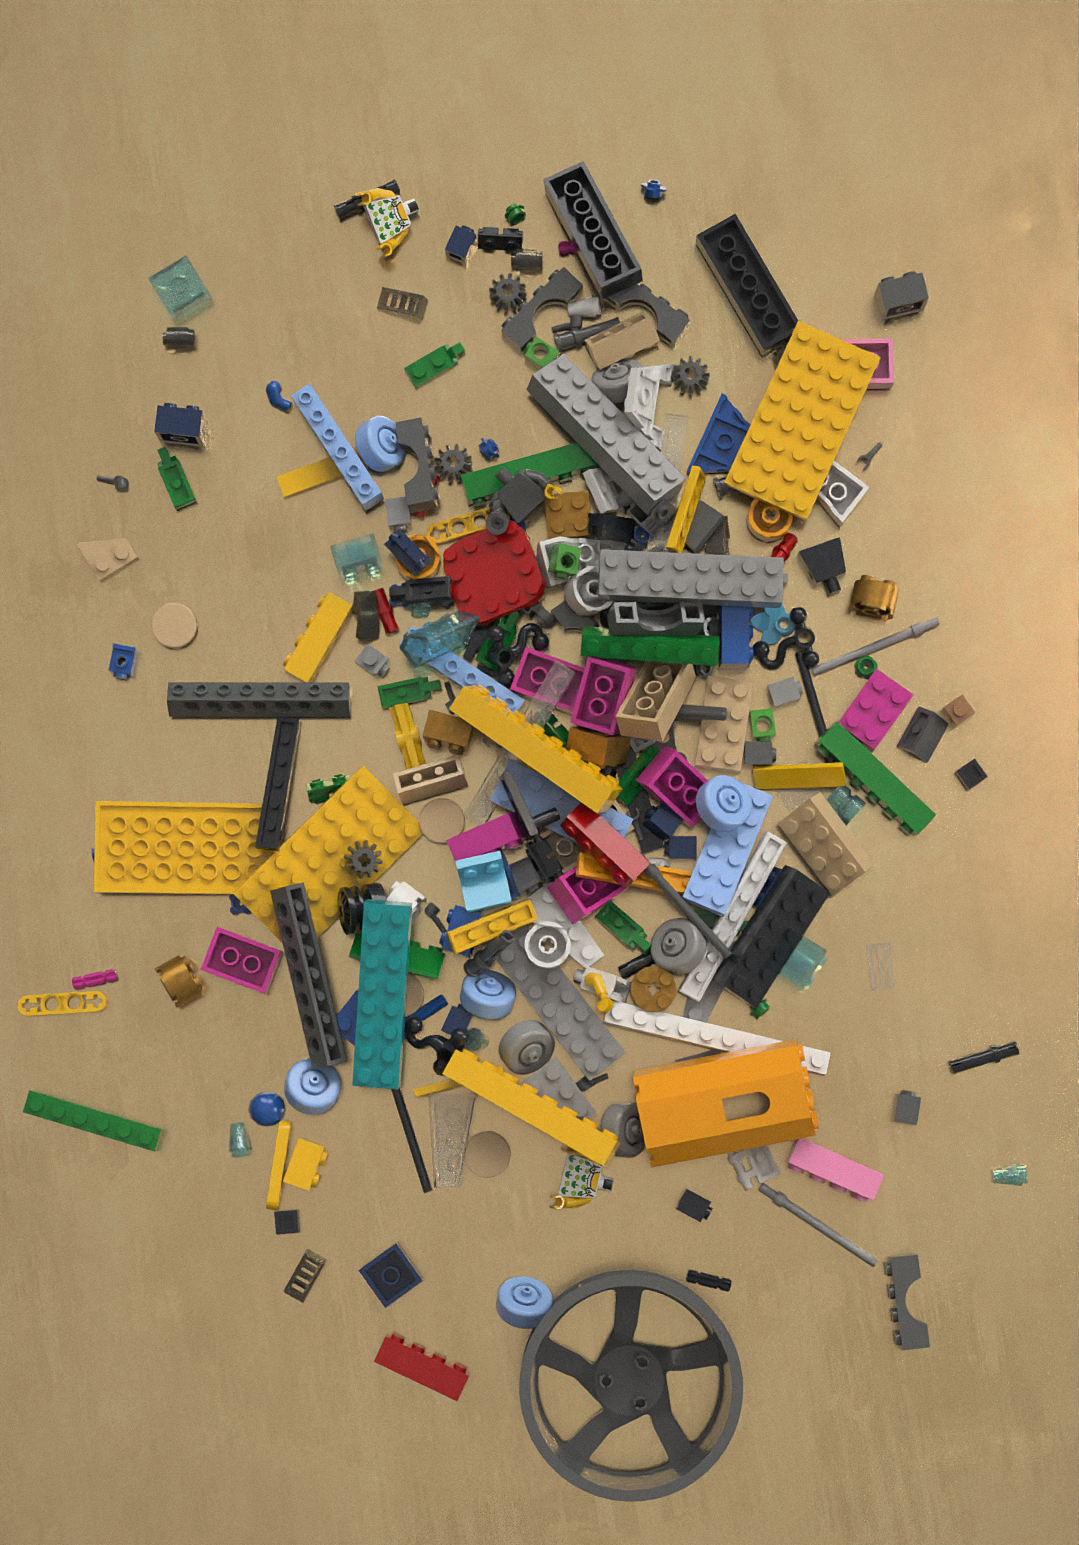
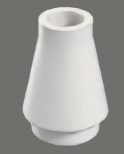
M592 295L576 302L568 303L569 316L596 317V315H601L599 297H593Z

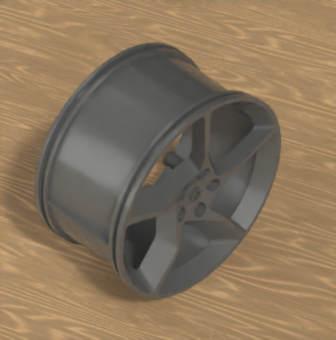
M615 1270L581 1280L553 1300L551 1309L545 1314L537 1327L532 1329L526 1343L520 1371L519 1395L522 1415L531 1440L548 1465L561 1477L579 1489L598 1497L625 1502L647 1501L665 1497L686 1488L707 1473L719 1460L729 1445L739 1421L743 1400V1376L739 1356L729 1332L710 1306L699 1295L678 1281L661 1274L642 1270ZM614 1290L616 1292L614 1328L596 1363L550 1339V1333L556 1324L575 1305L600 1292ZM644 1290L654 1291L684 1306L702 1324L709 1336L708 1340L677 1349L634 1343L633 1338L638 1323L642 1292ZM542 1365L574 1377L603 1407L566 1444L562 1443L552 1430L541 1405L538 1389V1371ZM718 1366L720 1370V1391L716 1410L704 1434L695 1444H691L672 1415L666 1374L668 1371H685ZM646 1414L649 1415L653 1427L670 1459L669 1463L664 1466L642 1472H616L597 1467L589 1462V1457L611 1431Z

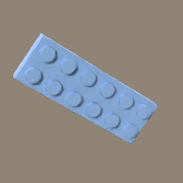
M509 760L503 773L511 770L531 817L555 807L560 815V820L545 826V828L578 843L564 832L560 824L581 802L542 774ZM499 781L490 801L514 812L501 781ZM609 808L606 812L598 813L625 838L633 818L612 808Z
M744 783L742 784L748 791L751 799V812L748 819L732 831L720 832L712 828L710 829L682 897L686 902L722 917L726 914L773 798V795Z

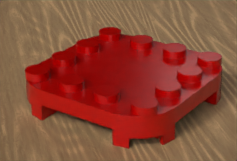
M509 521L507 530L500 535L492 534L486 528L455 542L443 552V567L446 576H450L452 579V594L462 617L471 624L482 627L491 626L490 622L527 606L533 608L539 604L538 600L543 595L546 580L542 576L530 543V537L514 521Z

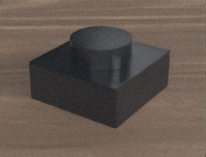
M975 758L956 771V774L968 790L988 777Z
M298 1210L274 1212L276 1235L300 1233Z

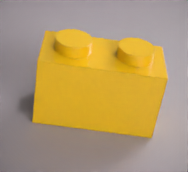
M298 1138L283 1182L308 1191L312 1187L316 1188L320 1175L317 1174L319 1165L324 1166L328 1153L324 1152L326 1147Z

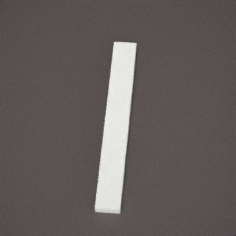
M768 831L765 832L741 875L725 916L719 915L712 928V931L728 949L787 842ZM706 939L707 945L703 960L694 970L687 973L678 989L679 992L697 1002H700L724 958L708 939Z

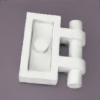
M602 468L589 469L583 473L586 486L590 489L595 500V506L600 513L619 512L624 509V506L617 500L619 495L613 484L615 481Z
M767 1145L745 1149L739 1153L737 1151L727 1153L729 1156L727 1159L730 1165L733 1164L738 1174L737 1179L739 1183L743 1184L745 1191L754 1187L750 1180L754 1176L757 1177L761 1184L781 1174ZM746 1157L752 1167V1170L746 1172L741 1162Z

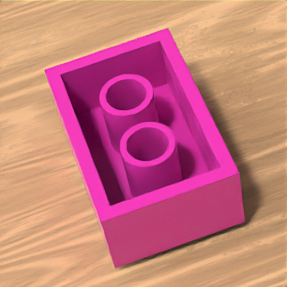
M525 647L510 691L521 697L572 715L585 668Z
M589 656L570 723L610 735L619 734L620 730L615 716L633 684L637 668L605 658Z
M876 668L839 720V723L867 750L873 752L914 694Z
M663 746L636 781L660 804L664 803L682 818L683 821L681 823L693 828L701 818L696 807L697 792L708 780L676 750Z
M507 813L446 841L454 860L457 861L500 851L503 854L502 849L506 848L507 850L511 848L512 850L524 845L523 840L527 838L516 814Z
M576 867L547 887L572 925L626 890L622 885L576 877Z
M217 927L200 970L267 994L283 952Z

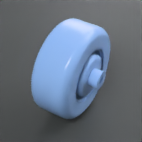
M375 416L364 421L357 428L355 435L356 448L361 459L368 467L375 471L384 472L398 466L403 461L406 451L401 449L398 444L396 425L392 420L384 416Z
M719 775L705 782L699 788L696 796V807L706 825L716 831L728 832L739 827L748 819L751 812V799L748 791L740 781L731 776Z
M483 970L479 977L467 975L464 978L459 997L462 1006L472 1015L483 1019H499L509 1014L512 1010L516 989L512 981L505 975L493 970Z
M310 1058L300 1060L290 1068L284 1083L285 1097L289 1104L301 1113L308 1115L324 1113L337 1100L341 1087L340 1078L333 1066L312 1069Z
M526 1276L513 1277L506 1280L500 1286L496 1300V1310L502 1320L509 1325L522 1329H531L537 1327L545 1314L551 1309L553 1298L549 1288L541 1281Z

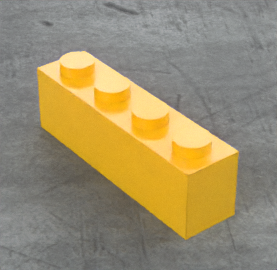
M331 592L327 596L323 595L317 605L319 608L315 616L313 614L310 616L306 623L308 629L304 635H299L294 644L297 648L293 654L289 653L283 663L285 666L284 671L301 682H311L354 609L352 604Z

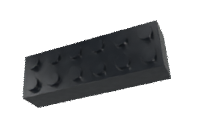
M584 161L543 179L545 193L602 300L642 282V269Z
M736 213L699 233L696 236V244L761 355L763 356L788 342L799 320Z
M785 865L730 950L732 952L731 955L724 959L712 980L743 1002L757 1008L830 893L799 870Z

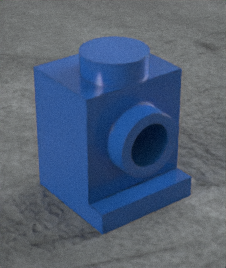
M113 643L109 671L113 673L115 678L126 679L127 676L133 677L138 650L135 647ZM120 658H125L126 662L124 665H118Z

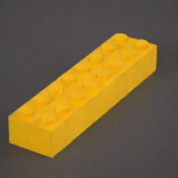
M482 685L463 686L449 708L452 712L597 814L609 810L623 789L618 786V780L610 775L606 777L599 772L601 769L591 762L587 764L581 760L582 755L575 750L570 749L568 751L562 746L564 743L554 736L548 737L544 734L545 730L536 723H533V725L525 720L527 717L517 710L513 712L508 709V704L498 697L494 699L488 695L490 691Z
M463 1049L462 1052L455 1050L442 1073L443 1075L602 1166L608 1167L621 1145V1142L617 1141L618 1135L607 1129L601 1132L597 1129L598 1124L585 1117L583 1120L577 1118L578 1113L566 1106H563L562 1109L557 1107L558 1101L545 1094L542 1097L536 1095L538 1093L537 1089L526 1083H523L522 1086L517 1084L519 1079L504 1071L501 1075L497 1072L498 1067L485 1060L480 1063L477 1061L479 1056L466 1049Z

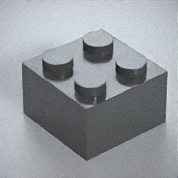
M911 271L903 274L901 278L886 277L878 283L875 298L881 319L925 308L929 296L923 273L916 274V271Z

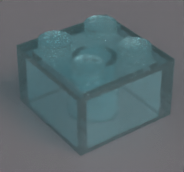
M187 256L182 257L148 278L174 322L212 299Z
M374 533L330 546L340 579L345 578L346 581L358 578L360 573L367 572V574H373L380 571V567H384Z
M803 936L777 977L798 991L803 990V988H809L815 979V976L812 975L815 969H821L828 959L825 956L827 950Z

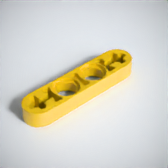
M490 507L434 523L427 528L426 536L431 538L436 545L482 531L487 528L486 523L482 527H476L474 525V518L482 515L487 520V513L490 512ZM506 508V515L509 521H511L512 515ZM460 521L464 523L465 528L462 533L456 534L453 532L452 526L455 522ZM448 525L450 537H448L447 533L440 534V539L438 540L435 537H431L434 529L437 528L439 531L446 530L444 526Z
M99 991L26 995L20 998L17 1007L19 1012L25 1016L88 1013L104 1010L108 1000L106 995ZM83 995H87L86 1000H93L95 995H98V998L102 999L103 1002L98 1005V1008H95L94 1004H86L88 1009H84L85 1000ZM76 996L80 1000V1006L73 1010L69 1008L68 1000ZM38 998H41L40 1006L42 1012H38L39 1007L31 1008L30 1012L23 1008V1004H26L28 999H30V1003H39ZM49 998H54L57 1001V1008L53 1011H49L45 1007V1002Z
M280 1120L266 1203V1209L278 1211L292 1127V1122Z

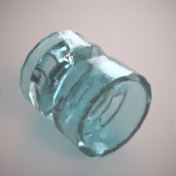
M846 785L837 787L827 799L828 803L834 811L838 812V816L846 825L866 804L859 796H852L851 789Z

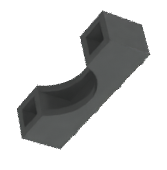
M565 267L560 271L556 269L549 276L548 280L550 281L544 287L540 285L534 291V297L529 302L524 301L517 309L518 313L513 318L511 316L507 318L502 324V336L520 353L524 351L530 340L533 341L536 338L533 320L540 308L550 303H560L568 306V303H571L583 291V284Z
M635 284L605 298L606 301L618 309L628 304H641L648 307L656 317V332L658 336L672 346L676 345L690 324L687 313L681 309L675 310L669 306L670 302L661 296L657 298L651 294L652 290L644 284Z
M422 417L395 422L399 446L404 451L414 454L419 460L415 476L404 484L407 506L411 513L438 508L437 500L440 499L438 487H434L433 480L437 479L435 466H431V458H434L432 445H428V438L431 437L430 427L428 424L425 425Z
M566 600L551 610V614L564 632L571 630L582 632L583 626L600 627L593 616H579L576 614ZM605 658L618 663L626 664L625 659Z
M614 602L607 614L610 635H698L705 623L702 602H679L673 607L655 611L641 609L637 606L636 602Z
M918 1254L888 1257L889 1262L885 1263L886 1275L891 1276L892 1285L888 1286L889 1298L894 1299L895 1308L891 1309L892 1321L893 1323L897 1322L898 1332H894L896 1346L900 1345L902 1351L930 1347L927 1324L914 1319L910 1315L905 1301L910 1285L921 1278Z

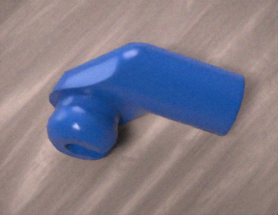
M271 381L266 386V393L270 404L288 412L292 402L281 397L280 383L278 381Z

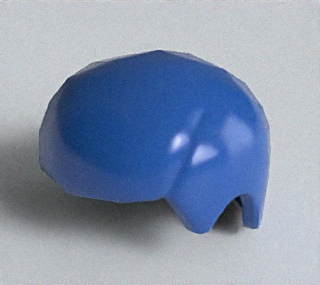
M262 1092L258 1093L250 1101L248 1111L250 1118L257 1125L272 1126L283 1118L285 1106L283 1100L276 1093Z

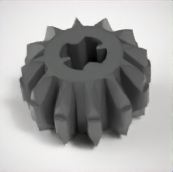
M512 273L508 274V279H505L503 274L499 275L500 282L494 279L492 284L495 287L489 288V293L493 294L490 297V301H497L495 304L497 309L504 305V312L508 311V306H511L512 310L515 311L517 310L515 303L521 305L524 302L521 298L527 297V293L522 291L526 288L525 283L519 284L521 280L519 276L512 280ZM508 289H511L512 295L509 296L508 294V296H505L504 290L508 291Z
M689 356L688 363L681 358V366L674 365L676 372L672 373V378L678 379L674 382L675 387L682 385L681 393H684L686 388L689 389V395H693V388L700 393L702 392L701 385H708L705 379L710 377V373L704 372L708 366L707 364L699 366L701 363L700 358L693 362V357ZM690 371L694 372L695 379L693 377L691 380L688 379L687 372L688 374H690Z
M448 444L446 445L447 452L439 449L438 453L442 457H435V462L439 463L435 466L436 471H441L440 478L448 475V482H452L453 476H456L457 482H460V474L468 473L465 469H472V464L467 463L472 460L471 455L465 456L467 453L466 448L459 452L458 444H455L454 450H451ZM452 459H456L459 465L455 464V467H450L448 461L452 462Z
M367 840L363 841L362 847L358 841H355L357 849L354 850L351 846L347 847L348 851L352 854L344 855L345 859L351 860L345 864V867L350 868L354 866L350 870V874L354 875L358 871L359 879L363 878L364 872H366L368 878H371V869L377 873L379 872V869L374 866L375 863H383L382 860L375 858L380 856L382 852L380 850L373 852L377 846L375 843L371 844L368 848ZM365 853L369 860L367 863L364 862L365 865H361L358 857H362L361 854Z

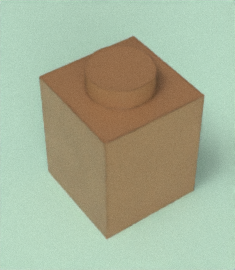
M963 694L941 710L953 728H956L975 714V711Z

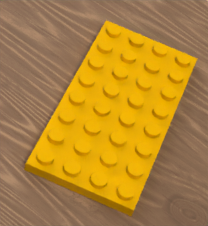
M798 321L724 484L807 521L881 357Z
M362 765L280 846L279 851H275L233 894L282 942L270 890L304 882L318 938L339 917L337 903L339 889L342 887L350 889L352 886H357L361 892L363 885L374 883L423 833L419 822ZM367 840L368 848L371 844L375 843L377 846L373 852L379 850L382 852L380 856L375 858L382 860L383 863H375L374 866L379 869V872L377 873L371 869V878H368L366 872H364L363 878L359 879L358 871L354 875L350 874V870L354 866L350 868L345 867V864L351 860L345 859L344 855L352 854L348 851V846H351L354 850L357 849L355 841H358L362 847L363 841ZM364 853L361 854L362 857H358L361 865H365L364 862L367 863L369 860Z
M96 801L94 893L233 894L275 852L255 847L262 804Z

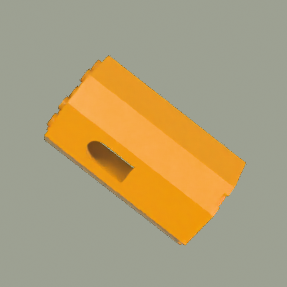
M797 1039L634 1070L633 1081L634 1087L637 1088L636 1102L647 1154H652V1158H649L651 1168L816 1136L815 1129H819L816 1111L811 1112V1110H815L812 1090L807 1089L810 1087L807 1066L802 1067L801 1063L805 1061L803 1045H798ZM755 1092H762L768 1096L770 1107L765 1113L726 1121L722 1099Z

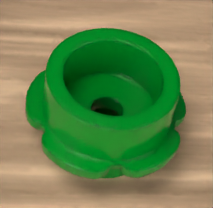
M516 203L508 206L504 215L505 219L509 220L511 224L522 221L526 216L523 210L524 206L521 204L517 205Z
M863 656V658H859L855 663L857 674L866 678L871 677L878 667L877 662L871 656Z
M767 999L761 1001L757 1008L750 1006L752 1010L750 1015H754L757 1019L763 1016L770 1008L766 1003Z

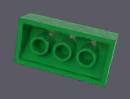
M356 933L349 953V958L360 961L362 933ZM410 940L408 973L440 981L446 957L445 953H441L442 948L429 945V948L425 949L419 947V942Z

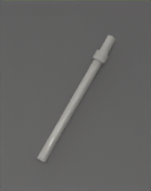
M935 617L923 623H914L908 629L812 667V673L816 676L912 636L916 638L923 635L924 631L939 626V621Z
M762 1183L759 1191L772 1199V1203L778 1207H784L870 1266L874 1267L877 1264V1258L788 1200V1196L781 1191L777 1192L765 1183Z

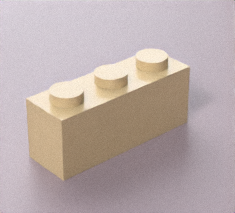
M645 311L585 339L593 362L599 369L610 368L615 362L621 359H629L636 352L642 349H650L655 343L660 341L652 319Z
M459 755L393 774L397 792L403 805L468 786Z

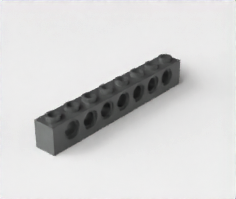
M168 682L167 706L169 717H350L351 695L349 682Z
M304 882L270 890L312 1069L346 1062Z

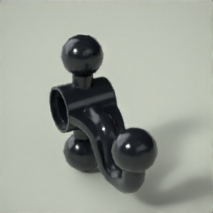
M795 607L790 611V620L796 624L797 630L794 636L787 637L780 642L775 660L768 658L770 647L766 642L758 641L753 645V655L759 658L765 668L776 669L780 667L785 661L787 648L795 644L804 650L802 662L805 666L811 668L819 663V654L812 649L815 635L812 629L805 624L807 612L804 608ZM804 631L811 634L810 640L806 643L798 640L799 634Z
M527 623L519 631L516 645L511 648L503 646L502 641L505 638V632L500 626L489 628L487 637L494 645L488 649L487 658L492 664L499 666L500 671L497 674V680L501 685L510 686L513 683L515 675L508 667L514 663L515 656L524 651L528 633L533 632L535 635L532 639V645L536 650L543 651L548 648L549 638L543 634L541 627L537 624ZM503 651V657L499 660V655Z
M411 1016L405 1022V1035L408 1043L417 1049L431 1046L437 1052V1060L433 1064V1070L437 1075L444 1076L442 1073L455 1050L462 1052L465 1049L464 1044L467 1043L469 1038L466 1029L461 1027L454 1029L449 1039L440 1035H430L419 1040L414 1034L419 1033L423 1028V1022L420 1017Z

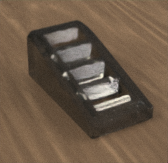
M382 287L377 309L423 320L428 299L424 295ZM389 294L393 295L390 306H387ZM398 297H401L399 307L396 308ZM407 299H410L408 309L406 310Z
M306 1249L283 1292L303 1303L327 1260L315 1252ZM306 1260L309 1261V1262H311V1263H313V1264H315V1265L318 1266V1267H315V1266H313L312 1264L306 1262ZM303 1267L311 1271L312 1273H314V1275L311 1276L310 1274L301 1270V1268ZM297 1275L309 1281V1284L297 1279ZM294 1283L305 1290L304 1293L293 1288L292 1284Z

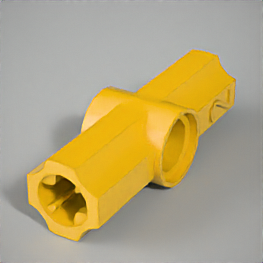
M408 703L398 704L389 708L396 729L395 736L399 749L403 753L406 769L426 764L420 746L422 745L417 726H414Z

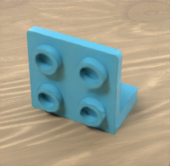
M500 851L455 861L467 912H474L512 902Z

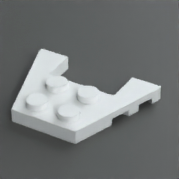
M673 364L631 368L627 381L628 391L624 401V412L635 427L658 450H662L664 430L653 424L659 382L663 385H671Z

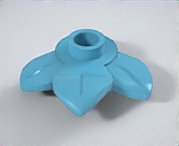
M783 604L780 608H765V612L755 615L750 620L757 630L763 632L761 641L767 644H775L783 635L791 634L796 625L790 620L789 614L785 612ZM782 620H786L789 623L785 629L780 627Z

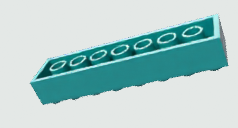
M367 899L364 902L352 1086L399 1089L401 1085L413 906L411 902Z

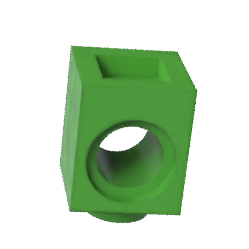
M536 337L534 342L530 340L523 351L526 353L525 361L539 370L559 357L557 349ZM537 350H543L546 352V356L543 359H538L534 356V353Z
M562 543L552 545L548 572L555 573V577L560 579H568L569 576L576 575L581 548ZM562 557H565L567 560L566 568L561 564Z
M773 708L751 710L749 712L752 740L771 742V738L776 736ZM757 722H767L769 729L766 732L759 731L756 727Z

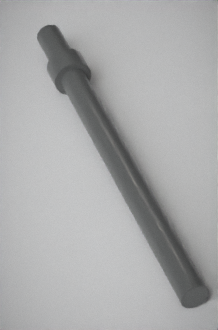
M650 863L644 871L645 875L649 879H653L725 959L729 957L732 952L659 873L660 869L654 863Z

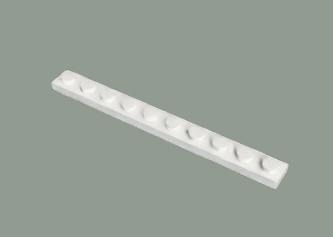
M613 1001L614 1006L607 1014L605 1013L603 1021L605 1024L722 1052L782 1042L668 1013L648 1012L638 1006ZM803 1046L805 1061L801 1062L802 1067L807 1066L808 1072L825 1076L830 1052Z

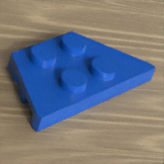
M723 393L690 462L687 473H690L692 465L699 466L704 473L729 472L747 434L750 423L742 417L740 411L732 405L728 397Z

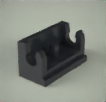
M588 513V533L590 536H594V529L597 526V538L630 544L631 539L634 538V519L602 513Z

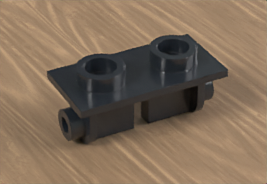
M483 226V228L478 229V249L522 251L523 231H519V228H503V234H499V228Z
M539 835L533 841L525 843L527 848L525 850L530 860L535 861L538 866V874L544 881L546 880L547 883L555 881V878L557 879L564 875L563 867L557 857L553 856L550 859L546 857V855L553 851L545 838Z

